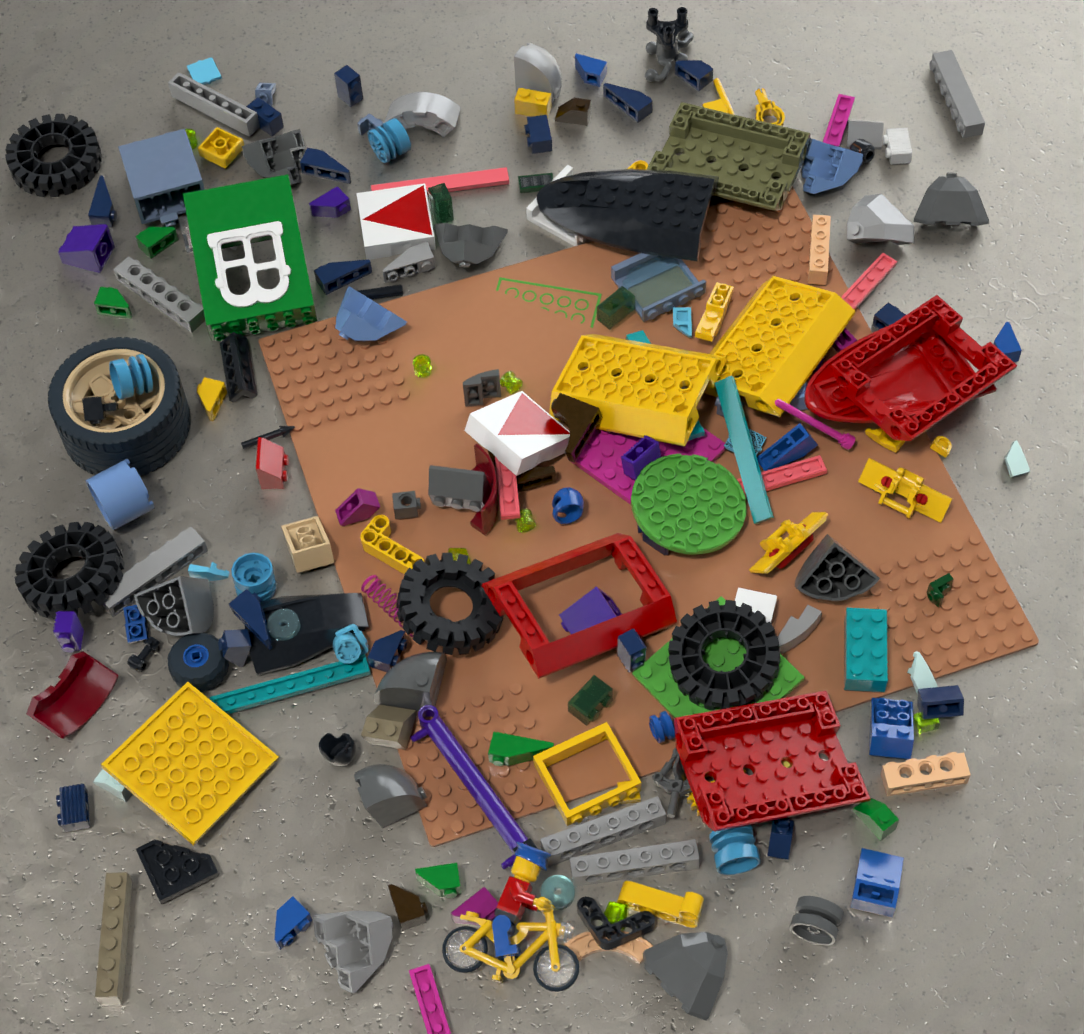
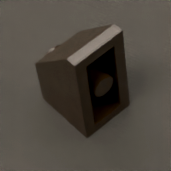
M574 97L558 107L555 122L588 126L591 116V100Z
M393 884L388 885L402 931L427 923L425 915L429 913L425 902L421 903L418 895Z

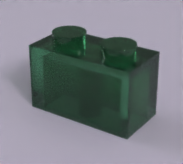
M445 183L429 187L430 209L436 223L453 221L452 197Z
M621 286L597 306V320L610 330L635 310V295Z
M593 675L568 701V712L587 726L590 721L594 722L598 718L600 711L604 707L607 708L612 703L613 689Z

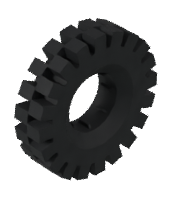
M50 114L43 115V123H39L34 118L28 121L30 129L23 124L17 129L19 135L12 134L9 139L11 144H7L5 149L7 153L5 154L6 162L15 183L20 188L23 187L24 191L29 194L35 191L36 196L45 197L48 191L50 198L59 197V190L62 189L64 195L73 193L72 185L80 190L85 186L84 180L91 182L95 177L94 172L99 171V162H102V154L95 132L84 120L78 121L76 116L69 115L66 119L64 114H56L54 121H52ZM60 144L69 147V152L66 156L58 161L42 162L37 159L39 152L50 145Z
M79 522L69 523L68 531L62 524L54 527V536H51L48 531L39 535L43 542L39 543L33 540L27 546L30 552H22L19 557L21 564H16L15 573L17 576L14 578L17 589L29 608L45 618L51 615L53 619H56L55 616L58 611H74L78 616V608L80 607L84 614L94 610L91 602L95 601L99 606L107 600L103 592L112 595L117 589L115 582H121L123 577L121 571L124 570L123 555L109 531L107 532L100 525L95 527L90 522H84L82 527ZM71 557L86 558L84 566L75 575L65 579L51 578L53 570L62 561Z
M719 600L711 601L708 608L704 609L701 604L693 609L694 614L692 616L687 613L680 620L681 626H676L673 630V640L669 641L668 647L671 673L674 682H677L678 689L684 696L688 695L689 700L697 706L702 703L704 704V709L715 711L716 707L726 709L748 705L750 701L757 703L761 700L763 692L766 691L768 693L773 687L774 678L777 679L780 670L778 636H775V629L772 624L766 622L765 616L760 611L752 612V606L742 603L741 607L736 606V601L726 600L725 605H719ZM717 638H733L739 641L740 646H744L746 654H743L744 661L739 667L736 666L734 670L728 672H719L711 669L708 663L705 664L702 655H705L704 649Z

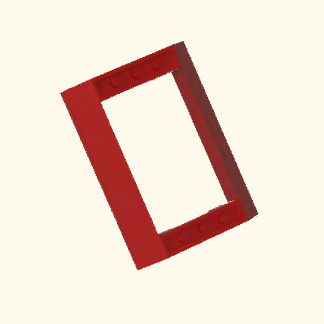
M936 295L833 363L831 369L840 391L893 440L912 441L1014 370L1017 365L993 343L989 342L983 347L960 328L963 317ZM933 329L979 371L910 418L899 405L889 409L869 390L871 379L866 373Z
M621 533L613 534L482 583V588L500 616L506 614L521 637L519 648L538 679L617 648L618 636L631 629H635L639 637L642 638L677 623L671 595L633 538ZM612 555L619 570L627 568L641 588L640 602L643 606L550 643L518 591Z

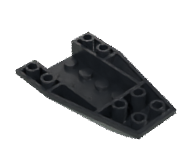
M339 593L281 596L262 601L260 604L264 611L273 648L269 650L248 629L251 642L250 655L256 675L296 666L333 647L335 633L351 624L357 625L358 629L362 632L369 629L362 594ZM353 630L348 631L355 635Z

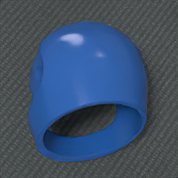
M565 487L554 495L552 499V506L554 508L552 515L555 521L560 524H568L581 517L584 500L578 490ZM558 512L565 513L566 517H559Z

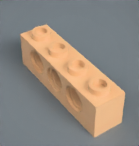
M813 215L808 284L826 285L831 216Z
M950 752L938 757L931 755L920 760L912 758L901 763L889 762L883 765L881 770L886 797L968 784L971 776L964 752ZM941 767H946L949 771H943ZM925 770L929 775H924L920 771ZM900 774H906L909 778H903Z

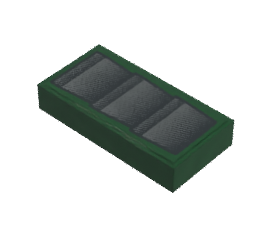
M544 173L518 176L520 193L540 191L546 184L552 182L553 174Z

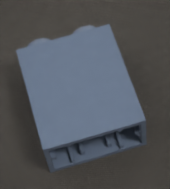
M185 129L118 146L142 224L160 220L161 216L177 212V215L185 213L183 193L205 190Z

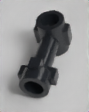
M150 636L148 640L146 639L143 642L145 647L138 656L132 654L129 657L127 664L134 671L143 672L147 667V661H145L151 651L158 650L160 642L154 637Z

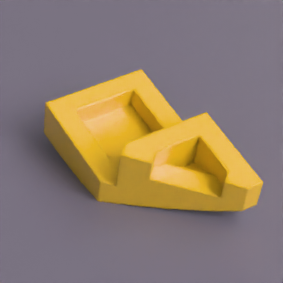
M868 428L865 430L868 437L895 453L905 443L902 440H893L881 428L875 430Z

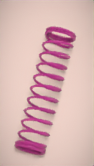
M376 575L369 576L363 582L361 591L367 593L369 598H373V602L378 603V607L383 608V611L388 613L389 617H394L395 622H399L395 619L398 609L394 616L390 615V612L396 609L395 607L391 610L397 602L395 600L397 594L390 595L391 589L385 590L386 584L380 585L381 579H378ZM376 578L370 587L364 590L366 584L371 579ZM384 585L383 590L375 596L378 589ZM375 590L373 597L369 596V593ZM390 590L388 595L384 599L380 600L384 593ZM381 594L379 600L375 601L374 598ZM395 595L394 599L386 605L387 601ZM387 598V600L384 603V606H380L379 603ZM392 603V605L389 608V611H386L385 607L389 606Z

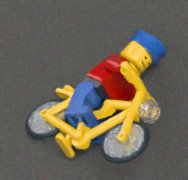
M516 842L518 848L514 853L516 858L511 869L514 877L510 876L494 913L496 917L491 921L478 918L479 914L466 911V915L461 914V920L475 922L481 927L478 930L470 926H461L453 929L443 942V958L450 968L460 973L472 972L483 963L497 969L496 975H492V980L503 983L502 971L508 979L517 978L520 974V967L548 940L549 946L543 948L535 958L533 965L534 976L537 982L546 990L564 991L576 981L579 974V961L571 949L558 945L557 938L559 937V939L567 943L568 939H573L575 926H571V921L556 923L553 914L555 907L550 904L551 901L545 897L537 899L536 895L531 894L533 887L530 882L537 880L541 870L547 871L546 860L551 857V854L524 843ZM525 908L535 912L541 911L546 919V922L520 921ZM515 926H516V929H517L519 932H518L515 936H513L514 933H515ZM529 931H544L521 954V949L517 944L527 937ZM485 936L494 943L496 958L487 954L488 945Z

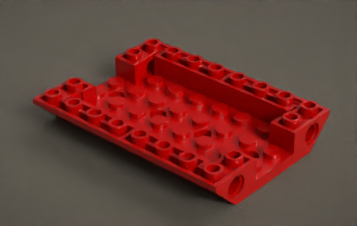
M827 691L676 717L674 719L676 749L703 823L715 832L870 801V796L856 762H847L836 733L841 725ZM819 754H825L828 760L820 759ZM781 761H787V762H789V764L791 765V767H790V768L784 767V766L781 764ZM743 768L752 770L753 775L744 773ZM704 776H712L715 782L710 783L706 781Z

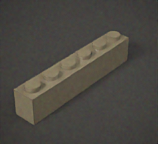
M127 872L106 873L95 998L100 1006L122 1005L132 893V880Z

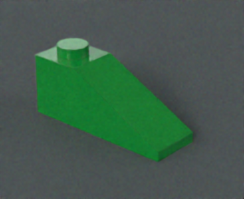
M494 731L488 751L489 762L496 766H511L532 761L534 755L554 747V743Z

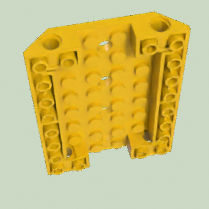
M776 276L771 277L760 286L709 353L727 357V361L716 382L729 376L742 375L734 379L738 393L745 397L748 407L780 417L784 410L775 405V400L781 399L790 404L856 313L855 310L835 292ZM716 386L714 388L706 387L703 392L715 397L718 396Z
M597 334L581 335L552 390L549 414L555 418L551 405L553 400L557 399L558 395L562 393L600 409L603 418L596 429L644 438L647 435L656 441L685 446L699 418L696 407L706 387L714 388L715 382L727 361V357ZM655 379L653 382L647 383V381ZM689 385L687 389H681L682 387Z

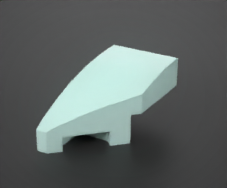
M1018 441L1012 442L1011 448L1004 458L1010 478L1030 472L1027 460Z
M918 651L914 652L913 656L915 658L912 667L908 669L907 673L911 674L910 677L917 694L918 689L938 687L921 653Z

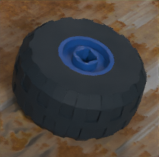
M203 632L184 636L171 647L167 664L172 679L180 688L189 682L200 692H204L219 685L227 675L229 661L223 657L222 650H219V639L214 635Z

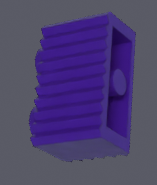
M646 435L639 442H636L634 447L626 451L621 456L624 474L636 480L640 472L648 464L661 458L659 442Z
M56 612L53 632L62 650L67 653L80 651L84 629L79 622L80 620H78L76 612Z

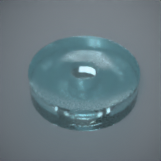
M279 609L270 615L267 627L273 638L285 641L297 635L300 630V620L294 611Z
M550 876L541 886V897L550 900V904L555 907L554 910H563L569 907L574 900V885L565 876ZM556 890H560L562 892L560 895L554 894Z

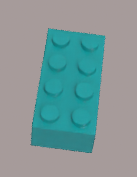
M847 607L844 618V690L885 692L888 682L887 610Z

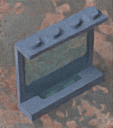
M640 253L611 266L612 280L643 322L654 319L664 312L671 311L673 307L686 304L688 301L701 297L706 293V281L702 280L699 282L682 259Z

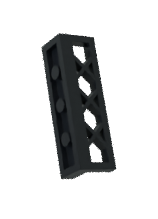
M232 332L220 343L229 401L234 403L242 395L253 399L257 396V389L248 339L245 336Z

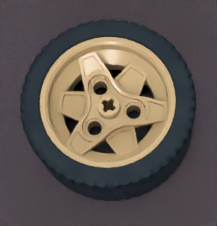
M112 337L107 340H99V342L95 341L90 345L83 346L84 348L78 349L76 353L71 354L59 366V370H56L55 376L51 380L48 391V407L63 445L72 461L84 471L96 475L128 459L130 461V468L134 467L139 476L149 474V472L157 470L158 467H162L164 463H168L177 454L176 452H179L181 446L184 445L191 425V414L177 368L173 360L170 359V356L150 342L142 339L138 340L137 338L130 339V337ZM143 354L151 369L153 391L151 393H145L144 391L142 395H139L134 389L133 397L120 400L112 385L109 363L110 361L123 358L128 365L130 356H134L136 359V355ZM104 396L105 403L118 402L119 410L106 411L107 418L103 419L102 423L93 426L89 421H85L82 398ZM151 408L147 414L144 413L143 410Z

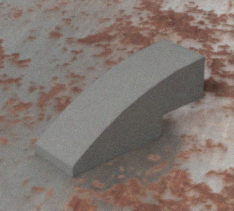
M807 605L799 619L792 616L789 618L778 636L780 654L794 648L809 636L820 622L822 614L820 610Z

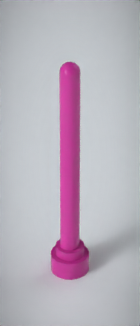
M781 399L775 400L777 407L835 438L841 447L849 450L855 442L853 435L849 433L841 434Z

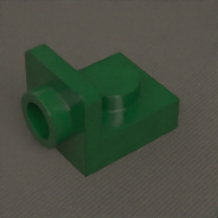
M950 573L929 583L927 596L937 607L942 605L943 595L951 590L954 579Z

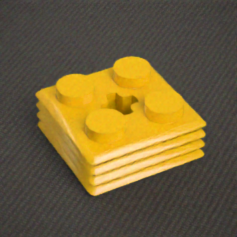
M216 127L197 149L200 157L226 168L243 150L244 141L242 138Z

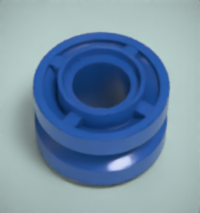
M666 711L660 712L659 718L656 715L649 716V726L652 735L659 744L665 742V737L669 740L675 738V727Z

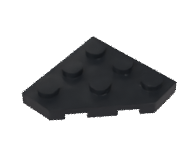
M155 839L136 848L161 904L219 876L209 854H200L188 848L163 843V841Z

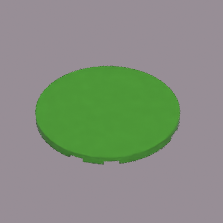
M681 454L667 455L648 464L637 477L631 494L633 516L641 530L658 545L683 554H706L728 545L740 532L747 509L746 498L741 485L733 474L721 464H715L707 460L708 458L694 454L692 456Z

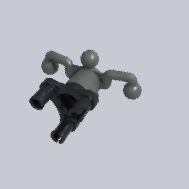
M685 7L677 9V19L673 21H659L656 8H650L648 11L646 29L655 34L657 40L656 42H649L646 45V51L651 55L656 54L659 64L665 66L660 75L655 69H648L645 73V78L649 82L663 81L671 70V61L688 60L685 53L678 54V51L681 48L687 47L694 38L693 34L687 29L688 10Z

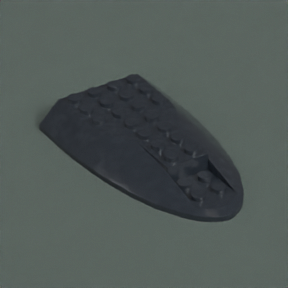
M647 169L583 172L562 177L546 184L537 194V204L542 214L550 221L566 231L583 238L628 251L697 261L701 249L700 238L711 196L713 192H716L719 177Z

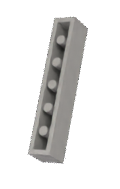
M953 51L933 53L932 60L929 63L930 70L934 72L935 81L940 85L941 94L946 99V106L951 110L952 119H955L958 132H961L963 138L982 135L985 121Z
M179 72L168 82L173 98L249 137L260 127L257 112Z
M192 526L187 530H183L177 537L167 541L157 551L150 553L147 558L134 564L131 569L126 571L121 582H115L117 589L112 595L103 592L107 600L102 606L112 617H115L123 611V607H128L135 603L134 594L165 582L206 553L208 549L205 541Z

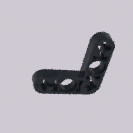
M585 896L577 902L579 917L598 946L604 950L616 948L651 932L655 926V917L649 911H641L614 924H610L593 898ZM593 920H600L603 922L600 926H594L591 924ZM623 927H629L632 929V932L625 934L620 930Z

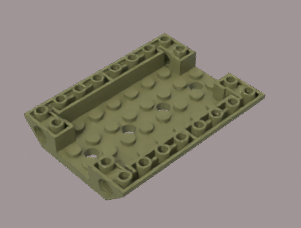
M681 102L669 125L670 136L662 151L655 152L647 170L677 171L718 176L719 181L716 192H713L712 195L777 211L782 209L805 160L810 133ZM743 168L748 169V170H746V171H740V169H743ZM775 176L780 177V178L777 179V180L773 179V177H775Z

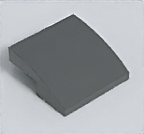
M499 369L477 374L463 382L465 407L484 405V398L501 397Z

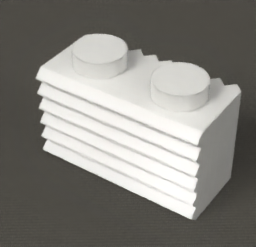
M908 128L887 129L886 135H883V145H887L885 156L889 158L890 164L911 163L912 148Z

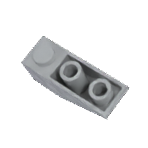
M428 242L411 246L384 268V282L395 281L434 269V256Z

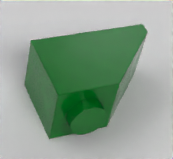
M148 227L135 236L138 247L150 259L179 240L174 227Z
M100 287L94 301L97 314L132 319L130 307L118 289Z
M870 798V801L861 802L852 810L880 841L896 830L899 822L898 817L886 804Z
M457 863L415 869L417 881L439 897L454 898L462 894Z

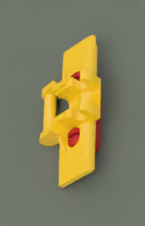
M868 458L858 480L859 483L881 493L878 504H885L905 514L908 519L911 518L914 510L941 523L953 499L924 485V478L902 467L895 471L871 458ZM897 493L906 497L907 502L911 504L910 508L888 498V494Z
M812 512L799 524H794L790 520H784L774 533L760 542V546L766 553L749 571L751 573L768 574L775 567L779 569L785 567L814 540L813 532L826 521L828 513ZM785 532H788V534H789L788 538L786 537V538L783 540L781 536H782Z

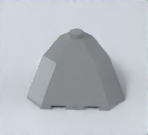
M883 194L865 195L852 207L847 223V240L856 244L890 241L897 245L913 244L914 225Z
M358 910L313 915L315 937L318 943H323L327 951L324 955L331 969H336L338 973L337 981L340 987L350 993H355L384 962L393 938L391 916L381 912Z

